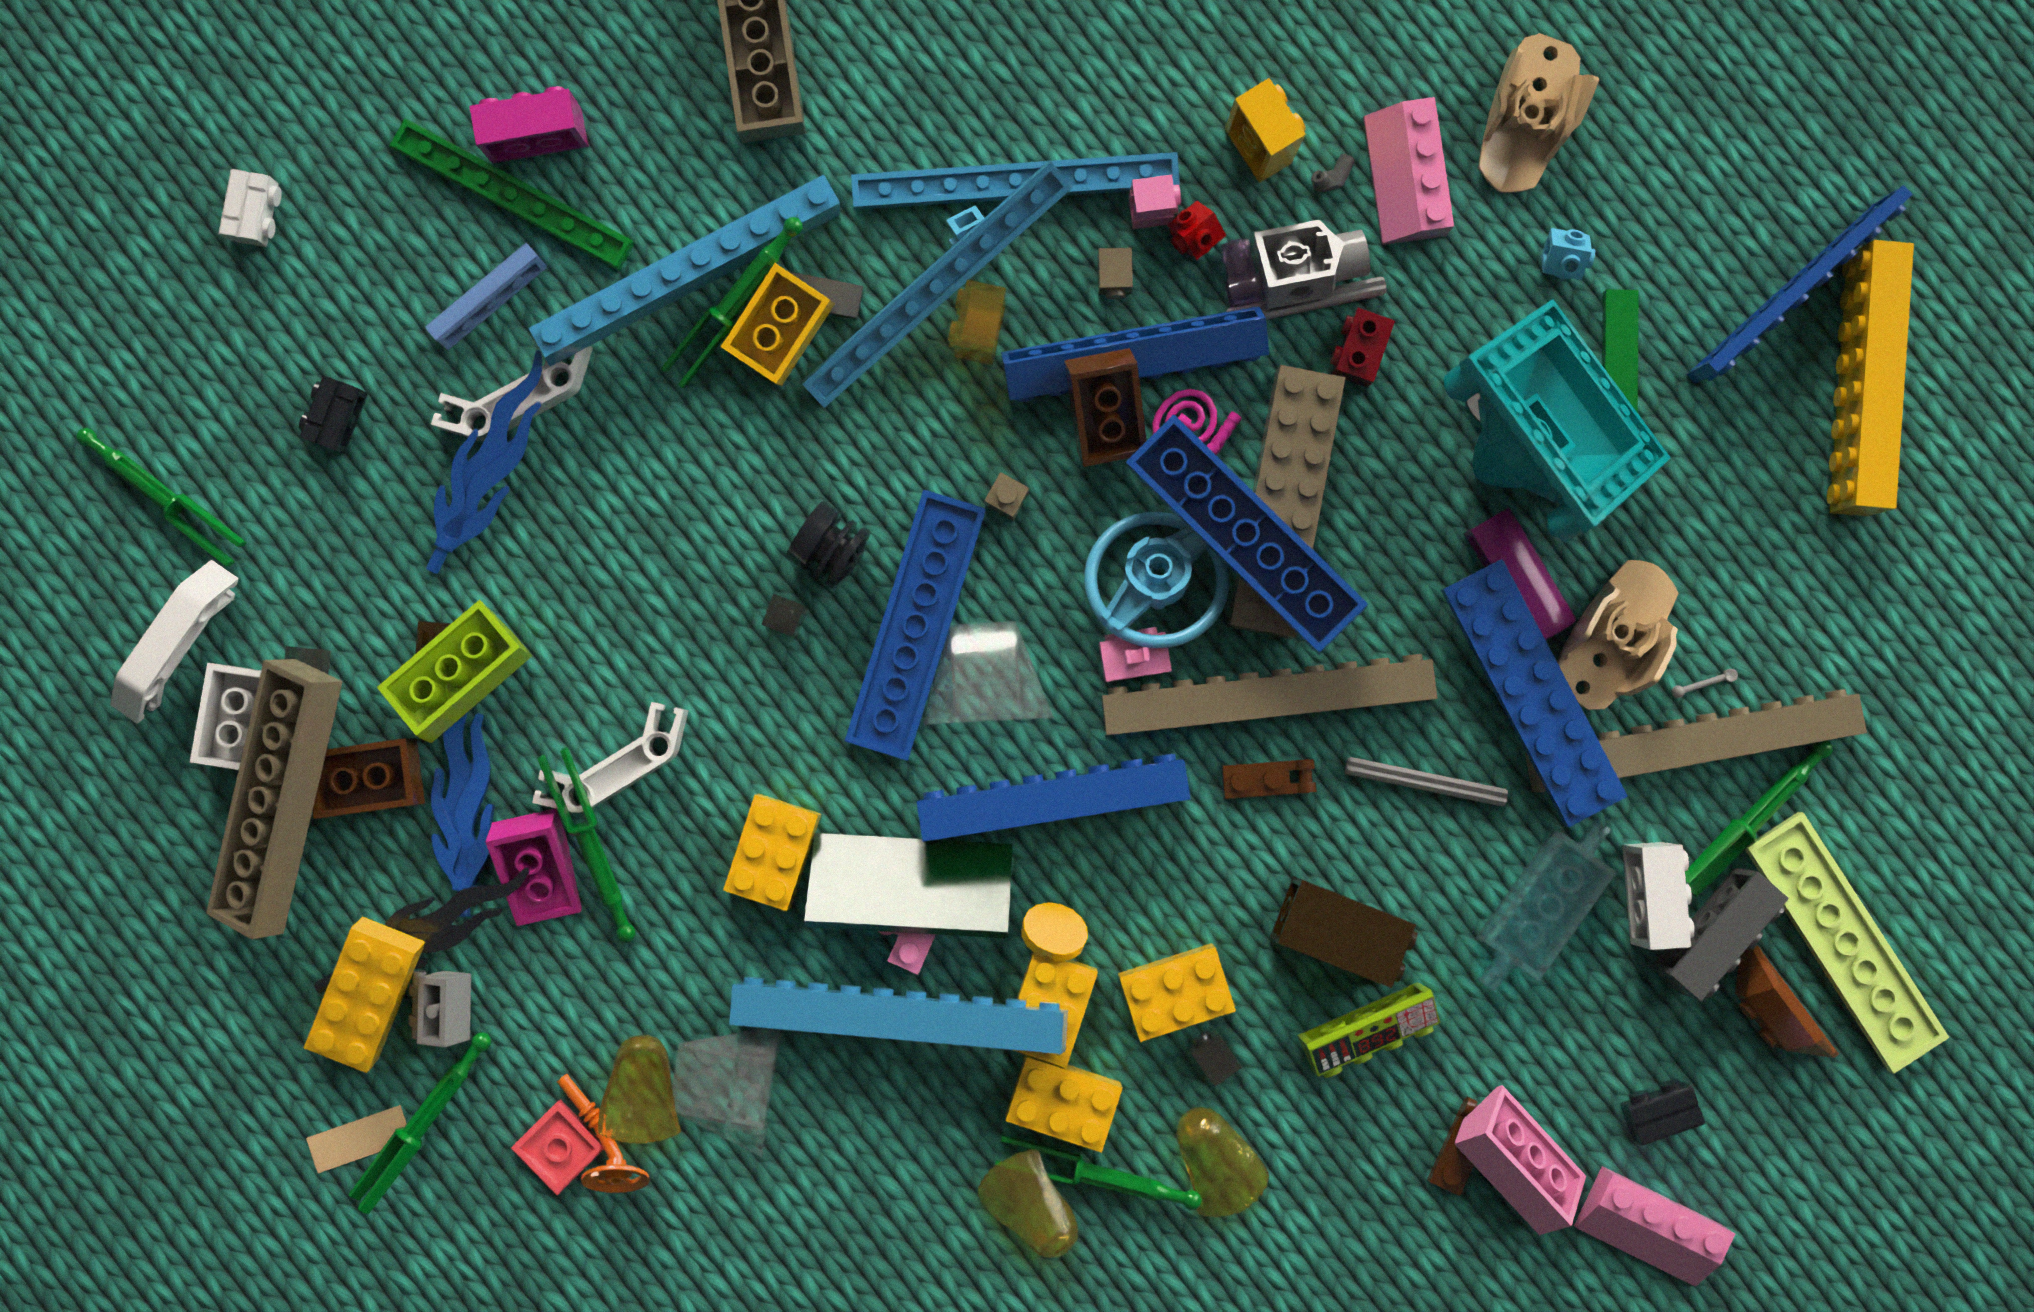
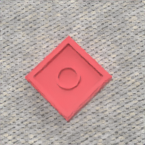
M561 1099L511 1147L517 1156L556 1195L561 1193L604 1150L598 1136Z

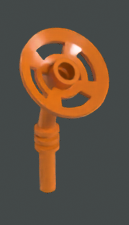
M568 1074L561 1077L557 1081L558 1085L580 1111L578 1115L580 1117L584 1116V1123L589 1122L588 1128L594 1129L609 1158L606 1161V1165H601L584 1172L581 1176L582 1185L594 1191L607 1193L631 1192L647 1186L650 1179L649 1174L637 1167L626 1165V1160L623 1159V1155L604 1120V1113L599 1114L600 1108H594L596 1103H590ZM633 1173L640 1175L635 1179H629V1177H631Z

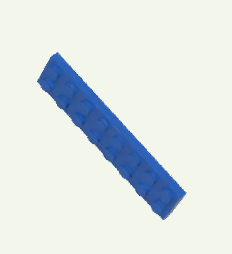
M1903 185L1876 201L1690 370L1687 376L1696 384L1704 379L1710 382L1718 375L1722 376L1737 363L1734 359L1742 353H1748L1761 341L1758 337L1767 330L1770 332L1785 319L1783 316L1790 309H1796L1809 298L1808 292L1815 287H1820L1834 275L1832 271L1836 267L1847 263L1858 253L1856 249L1863 243H1868L1882 231L1880 227L1888 220L1891 222L1906 209L1903 203L1913 194Z
M923 489L845 742L906 761L909 760L984 520L986 508Z
M1503 559L1442 589L1441 592L1565 827H1571L1628 797Z

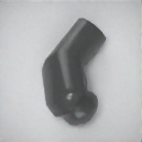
M1340 154L1333 170L1315 171L1311 177L1313 188L1325 193L1343 187L1355 159L1347 154Z

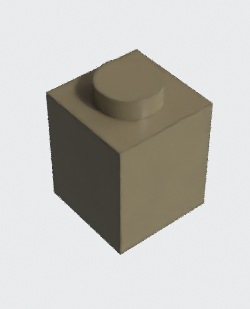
M1099 248L1097 255L1098 295H1106L1107 299H1123L1125 294H1131L1133 288L1132 248Z
M1000 472L984 501L985 506L1014 521L1029 494V487Z

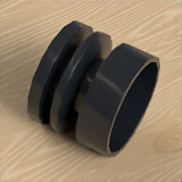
M823 500L808 516L796 534L785 558L802 570H806L816 560L819 562L815 578L820 581L831 570L826 585L831 589H835L843 579L852 573L862 558L871 531L863 527L854 538L851 537L857 522L851 520L842 530L839 529L837 526L842 512Z

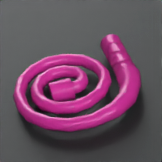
M1194 389L1177 391L1164 400L1158 408L1152 422V434L1160 428V421L1169 405L1179 398L1193 396L1204 401L1210 412L1208 428L1198 437L1205 443L1211 437L1217 425V409L1212 399L1203 391ZM1182 401L1174 405L1167 413L1165 422L1182 409L1192 408L1198 415V420L1195 424L1191 423L1192 420L1182 413L1178 417L1191 431L1199 430L1206 418L1203 408L1194 401ZM1233 411L1230 412L1223 426L1219 428L1211 442L1207 444V447L1215 455L1221 452L1220 449H1222L1226 440H1228L1232 431L1235 430L1242 419L1241 416Z

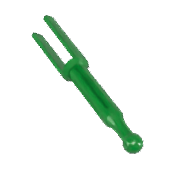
M789 217L785 220L783 230L777 238L760 251L718 306L708 308L661 367L663 372H668L712 316L724 325L678 385L681 388H685L734 327L733 318L763 282L774 263H778L784 247L792 237L801 233L803 224L800 219Z
M82 428L77 432L76 439L80 445L95 451L104 460L107 467L160 507L167 521L225 566L229 567L234 564L235 561L179 517L178 514L184 508H187L237 547L245 546L247 543L245 540L187 495H176L124 453L107 446L97 438L94 430Z
M1828 740L1815 742L1813 750L1805 759L1790 767L1740 819H1731L1730 824L1690 865L1688 870L1685 871V879L1693 896L1697 897L1748 845L1756 842L1755 833L1807 781L1811 770L1822 759L1831 756L1833 746Z
M568 747L562 748L560 753L587 818V821L574 825L545 754L537 758L567 832L569 835L576 837L603 905L613 916L617 926V938L621 942H631L636 935L635 928L629 924L624 913L621 892L595 831L598 823L569 749Z
M480 1032L473 1036L470 1048L459 1061L450 1066L407 1125L395 1129L393 1135L348 1194L351 1198L360 1201L377 1180L358 1206L359 1211L365 1214H369L422 1147V1136L467 1079L472 1064L481 1052L490 1048L492 1042L489 1034Z
M1002 1135L1001 1138L1002 1142L1077 1161L1073 1179L996 1160V1167L1070 1186H1075L1081 1182L1151 1201H1172L1183 1204L1189 1210L1197 1209L1202 1202L1201 1195L1195 1190L1180 1191L1170 1188L1158 1180L1084 1162L1080 1154Z

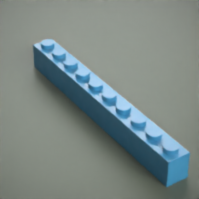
M822 175L531 326L529 330L550 367L753 261L764 247L771 244L783 230L785 220L789 217H797L803 224L801 233L792 237L791 240L839 216L840 202L825 175Z
M744 977L743 982L732 984L729 1025L1062 1054L1066 1051L1068 1010L1060 1009V1003L1040 1002L1039 1007L1026 1006V1000L1006 999V1004H994L992 997L973 996L971 1002L959 1001L960 995L940 993L939 999L926 998L927 992L909 990L906 991V996L893 995L894 989L874 988L873 993L861 992V986L841 985V990H829L827 983L809 982L808 988L796 987V981L776 980V985L763 984L764 978Z

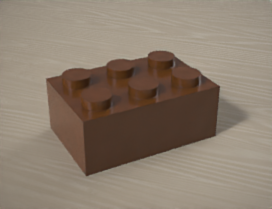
M1130 348L1064 360L1076 448L1083 467L1130 458L1147 441L1138 365Z
M403 738L327 749L313 806V818H328L425 804L417 738Z

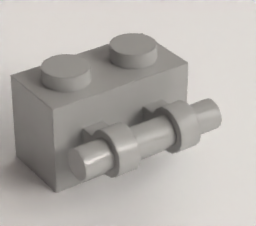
M414 971L413 984L409 985V996H412V1013L408 1017V1025L412 1026V1039H417V1044L447 1047L470 1040L471 974L440 971L426 975V971Z

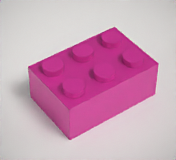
M559 86L549 87L544 90V93L533 95L528 92L513 94L511 99L505 100L486 98L480 100L477 105L469 106L476 145L492 164L588 147L582 108L568 88L564 89Z

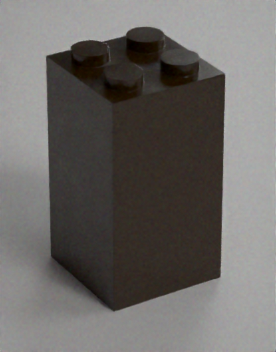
M1293 876L1270 938L1278 944L1392 988L1394 982L1398 983L1403 976L1405 963H1402L1406 950L1411 951L1414 947L1417 932L1414 931L1416 927L1414 923Z

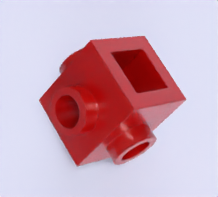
M1195 201L1187 209L1181 211L1167 225L1173 236L1170 241L1174 248L1181 255L1187 253L1196 261L1227 236L1215 213L1199 201Z

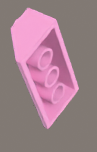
M1435 97L1403 101L1364 116L1363 121L1382 245L1447 236L1454 227Z
M1503 1085L1498 1086L1463 1119L1454 1144L1539 1235L1572 1226L1586 1175Z
M1603 1166L1574 1224L1575 1228L1695 1287L1722 1264L1735 1236V1233L1723 1225Z

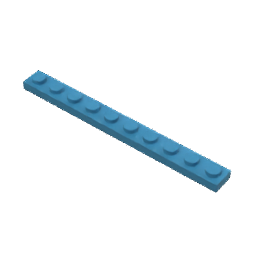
M1177 152L1051 161L1073 187L1064 196L1130 191L1131 183L1134 179L1172 175L1173 185H1180ZM1048 161L851 174L854 210L1005 200Z
M1049 160L803 379L802 385L825 408L1073 188L1071 184Z

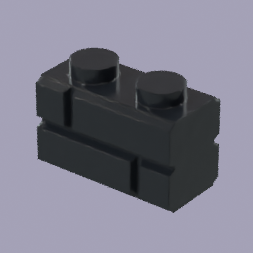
M323 375L321 382H316L312 388L311 400H313L309 413L305 412L300 419L299 430L301 434L299 437L345 454L368 393Z
M1672 1079L1661 1083L1660 1090L1651 1093L1648 1090H1639L1629 1094V1100L1622 1102L1621 1108L1627 1120L1632 1139L1643 1146L1704 1125L1705 1120L1691 1085L1680 1082L1679 1079Z

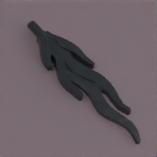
M524 868L514 879L505 884L464 888L441 908L425 916L410 919L411 914L431 905L435 900L434 897L409 903L398 909L384 925L425 941L421 953L447 950L461 943L486 919L499 916L502 913V909L485 908L463 924L452 925L456 918L474 905L512 894L529 874V868ZM419 958L415 969L425 967L429 963V959ZM333 972L314 982L315 990L319 994L326 991Z

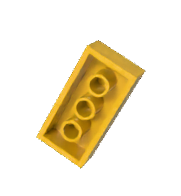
M362 917L350 928L304 1049L368 1073L381 1055L425 941L368 918Z

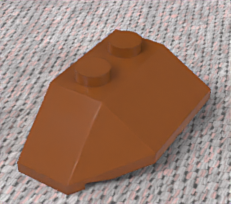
M1759 946L1747 947L1740 956L1741 962L1738 965L1735 994L1741 1000V1003L1738 1005L1742 1012L1750 1020L1755 1019L1762 1028L1759 1034L1770 1047L1775 1046L1790 1052L1831 1058L1839 1055L1838 1051L1814 1022Z

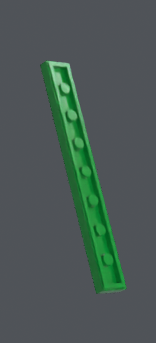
M404 118L389 145L392 150L619 272L635 245L633 240Z

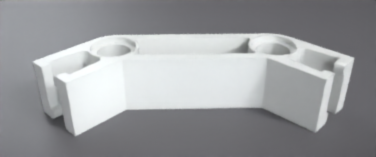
M589 346L577 352L570 365L560 361L549 367L546 361L545 365L542 366L538 385L513 413L508 431L519 425L525 410L536 401H540L542 406L533 417L578 393L593 348ZM561 372H568L569 380L567 383L560 387L556 386V376ZM529 373L474 403L441 393L438 402L445 406V410L452 411L453 406L464 410L461 415V422L459 424L449 423L441 418V414L435 413L431 425L440 430L468 438L474 430V420L478 416L484 415L486 424L478 431L476 438L477 441H484L490 428L491 417L496 403L504 394L527 378Z
M211 560L176 588L118 671L114 681L110 704L113 708L138 724L144 719L145 705H147L146 709L154 711L161 705L166 681L210 618L234 600L235 593L229 589L237 585L239 578Z
M651 702L643 736L579 775L592 809L672 761L677 756L689 710L675 707L673 713L676 714L671 732H660L658 727L661 710L665 711L666 705ZM659 737L664 738L668 744L667 752L662 756L657 755L653 750V743ZM540 770L538 780H543L544 783H547L542 770ZM552 771L555 780L563 783L565 786L562 796L569 812H584L582 806L574 801L573 793L575 788L570 776ZM535 791L532 803L558 809L554 798H547V794L542 793V791Z

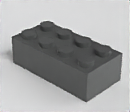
M1734 868L1691 918L1694 924V937L1690 938L1691 947L1665 949L1650 968L1680 994L1699 1001L1711 997L1719 987L1718 981L1723 975L1732 972L1741 962L1740 956L1747 947H1753L1759 942L1763 936L1761 931L1764 927L1782 915L1785 910L1783 905L1789 898L1758 871Z

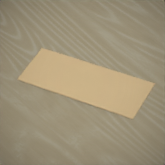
M401 1105L307 1137L306 1140L317 1173L380 1152L395 1132V1129L405 1127L407 1123Z

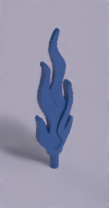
M540 350L535 352L533 366L527 378L504 394L496 403L488 434L480 449L468 460L467 454L475 443L478 429H474L459 447L453 459L451 469L452 501L450 505L447 502L446 486L440 485L434 501V520L437 533L435 545L437 547L426 566V569L433 573H439L449 552L452 553L459 545L477 536L489 526L502 499L509 492V486H503L494 493L482 510H478L480 499L490 488L506 477L518 465L524 455L532 417L542 406L541 402L536 401L525 410L516 435L508 442L507 431L513 413L538 385L542 373V353Z
M468 712L443 733L444 748L449 761V787L444 798L443 769L436 768L431 791L433 814L448 842L447 847L439 834H433L431 837L433 851L438 863L449 878L453 891L457 890V893L464 888L475 886L478 877L490 858L485 841L493 822L494 804L486 805L481 816L480 831L477 839L474 834L477 814L490 781L489 756L481 731L484 716L481 713L475 715L470 726L473 752L471 763L466 756L463 738ZM471 907L458 917H470Z

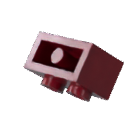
M1357 308L1352 316L1346 315L1340 331L1341 334L1345 335L1342 346H1335L1329 364L1334 365L1331 375L1346 377L1345 380L1369 388L1375 380L1395 320L1361 308Z

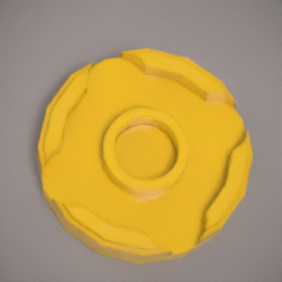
M1047 902L1037 904L1028 910L1022 922L1021 936L1026 946L1036 955L1042 958L1046 955L1053 957L1052 961L1062 962L1072 960L1081 954L1088 938V931L1082 917L1073 909L1062 904Z

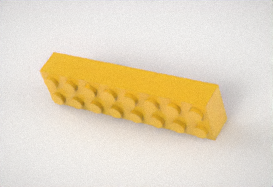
M1873 240L1857 250L1858 253L1842 267L1843 277H1846L1845 290L1840 298L1843 322L1838 329L1841 354L1836 361V373L1839 374V383L1833 397L1837 412L1836 420H1834L1831 428V436L1835 441L1834 452L1829 459V469L1832 471V484L1827 491V502L1830 504V513L1872 516L1896 509L1914 243Z

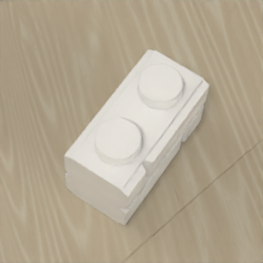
M235 169L230 170L219 234L233 242L267 247L268 238H272L275 233V221L272 219L274 206H279L281 202L279 183L268 175Z

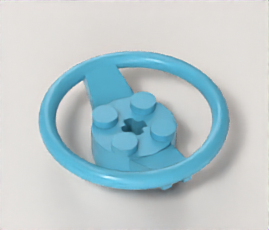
M1143 512L1116 522L1097 539L1085 565V592L1095 616L1115 636L1141 647L1170 648L1196 639L1218 619L1226 604L1229 593L1230 577L1228 566L1178 516L1168 512ZM1166 525L1180 529L1181 531L1169 537L1151 539L1145 537L1134 544L1127 555L1124 581L1106 608L1099 594L1097 573L1101 558L1108 546L1123 533L1140 526ZM1206 549L1216 571V590L1212 603L1206 613L1190 627L1172 634L1150 635L1128 628L1150 607L1162 609L1166 605L1173 604L1182 598L1189 587L1192 564ZM1162 567L1164 569L1163 575H1155L1152 573L1151 568L1158 570Z

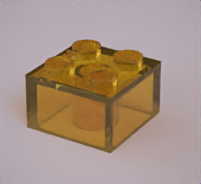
M967 280L965 289L959 288L955 308H957L956 315H959L958 322H951L948 337L950 341L949 347H953L955 358L993 365L1006 306L1005 287Z

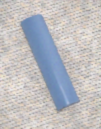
M526 242L425 326V328L445 349L452 348L543 272L547 267L546 264Z

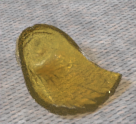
M633 1035L620 1045L599 1113L598 1133L605 1138L640 1144L663 1141L681 1133L672 1091L668 1052L658 1038L650 1035Z
M1195 1107L1188 1110L1180 1118L1177 1126V1141L1193 1190L1201 1195L1202 1202L1197 1208L1198 1214L1217 1218L1245 1211L1246 1208H1249L1252 1203L1258 1200V1196H1261L1267 1188L1269 1173L1265 1165L1229 1123L1211 1108Z
M1031 1149L1020 1152L1005 1159L1004 1162L1001 1161L980 1182L978 1196L982 1203L998 1221L1025 1240L1037 1255L1046 1258H1057L1073 1248L1078 1239L1076 1218L1069 1205L1049 1179L1039 1150Z

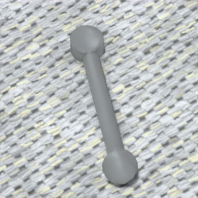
M1726 669L1719 676L1684 687L1676 685L1672 688L1671 692L1675 698H1681L1687 692L1718 682H1733L1737 679L1738 673L1734 669Z

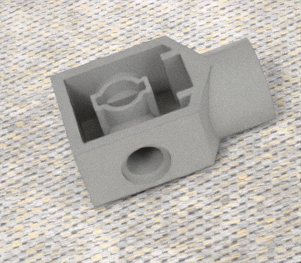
M1320 220L1254 232L1253 256L1267 309L1332 297L1338 281L1364 277L1370 274L1369 250L1362 230L1334 234Z

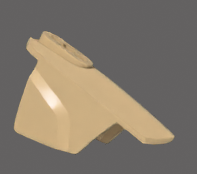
M1541 33L1524 38L1519 46L1511 51L1506 61L1489 112L1478 163V169L1483 177L1499 193L1522 192L1535 188L1549 161L1567 141L1571 132L1581 124L1598 85L1599 77L1579 75L1580 57L1571 44ZM1544 51L1552 54V61L1544 57ZM1537 79H1541V91H1536L1533 88L1532 84Z
M1627 560L1589 604L1567 638L1557 663L1579 705L1585 709H1605L1621 695L1632 696L1655 685L1663 675L1676 648V633L1678 629L1667 618L1679 593L1674 583L1659 566L1641 560ZM1594 655L1599 656L1601 659L1598 667L1593 663ZM1584 681V690L1582 694H1579L1576 691V684Z

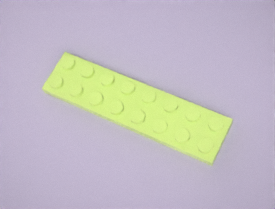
M1797 812L1758 837L1755 843H1751L1746 847L1745 851L1758 871L1789 898L1783 905L1785 913L1888 1072L1896 1073L1949 1038L1803 812Z

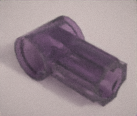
M1235 239L1221 244L1220 249L1227 276L1225 286L1230 307L1234 308L1263 302V284L1260 274L1255 271L1249 239Z

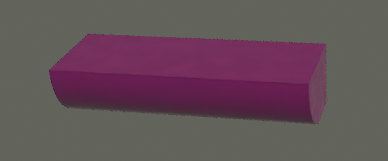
M1510 507L1464 533L1484 568L1503 559L1545 640L1561 632L1577 620Z

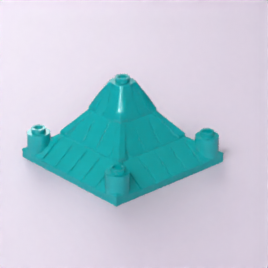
M1553 299L1466 357L1444 376V389L1450 398L1466 402L1477 393L1481 397L1478 399L1482 433L1479 434L1472 458L1473 473L1476 478L1490 486L1504 488L1524 487L1552 502L1557 500L1560 506L1548 514L1547 528L1554 538L1561 541H1571L1581 533H1586L1594 528L1671 458Z

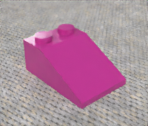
M557 809L492 822L485 843L501 884L514 879L524 868H529V874L522 885L506 897L516 925L520 926L581 912L582 907L568 841Z

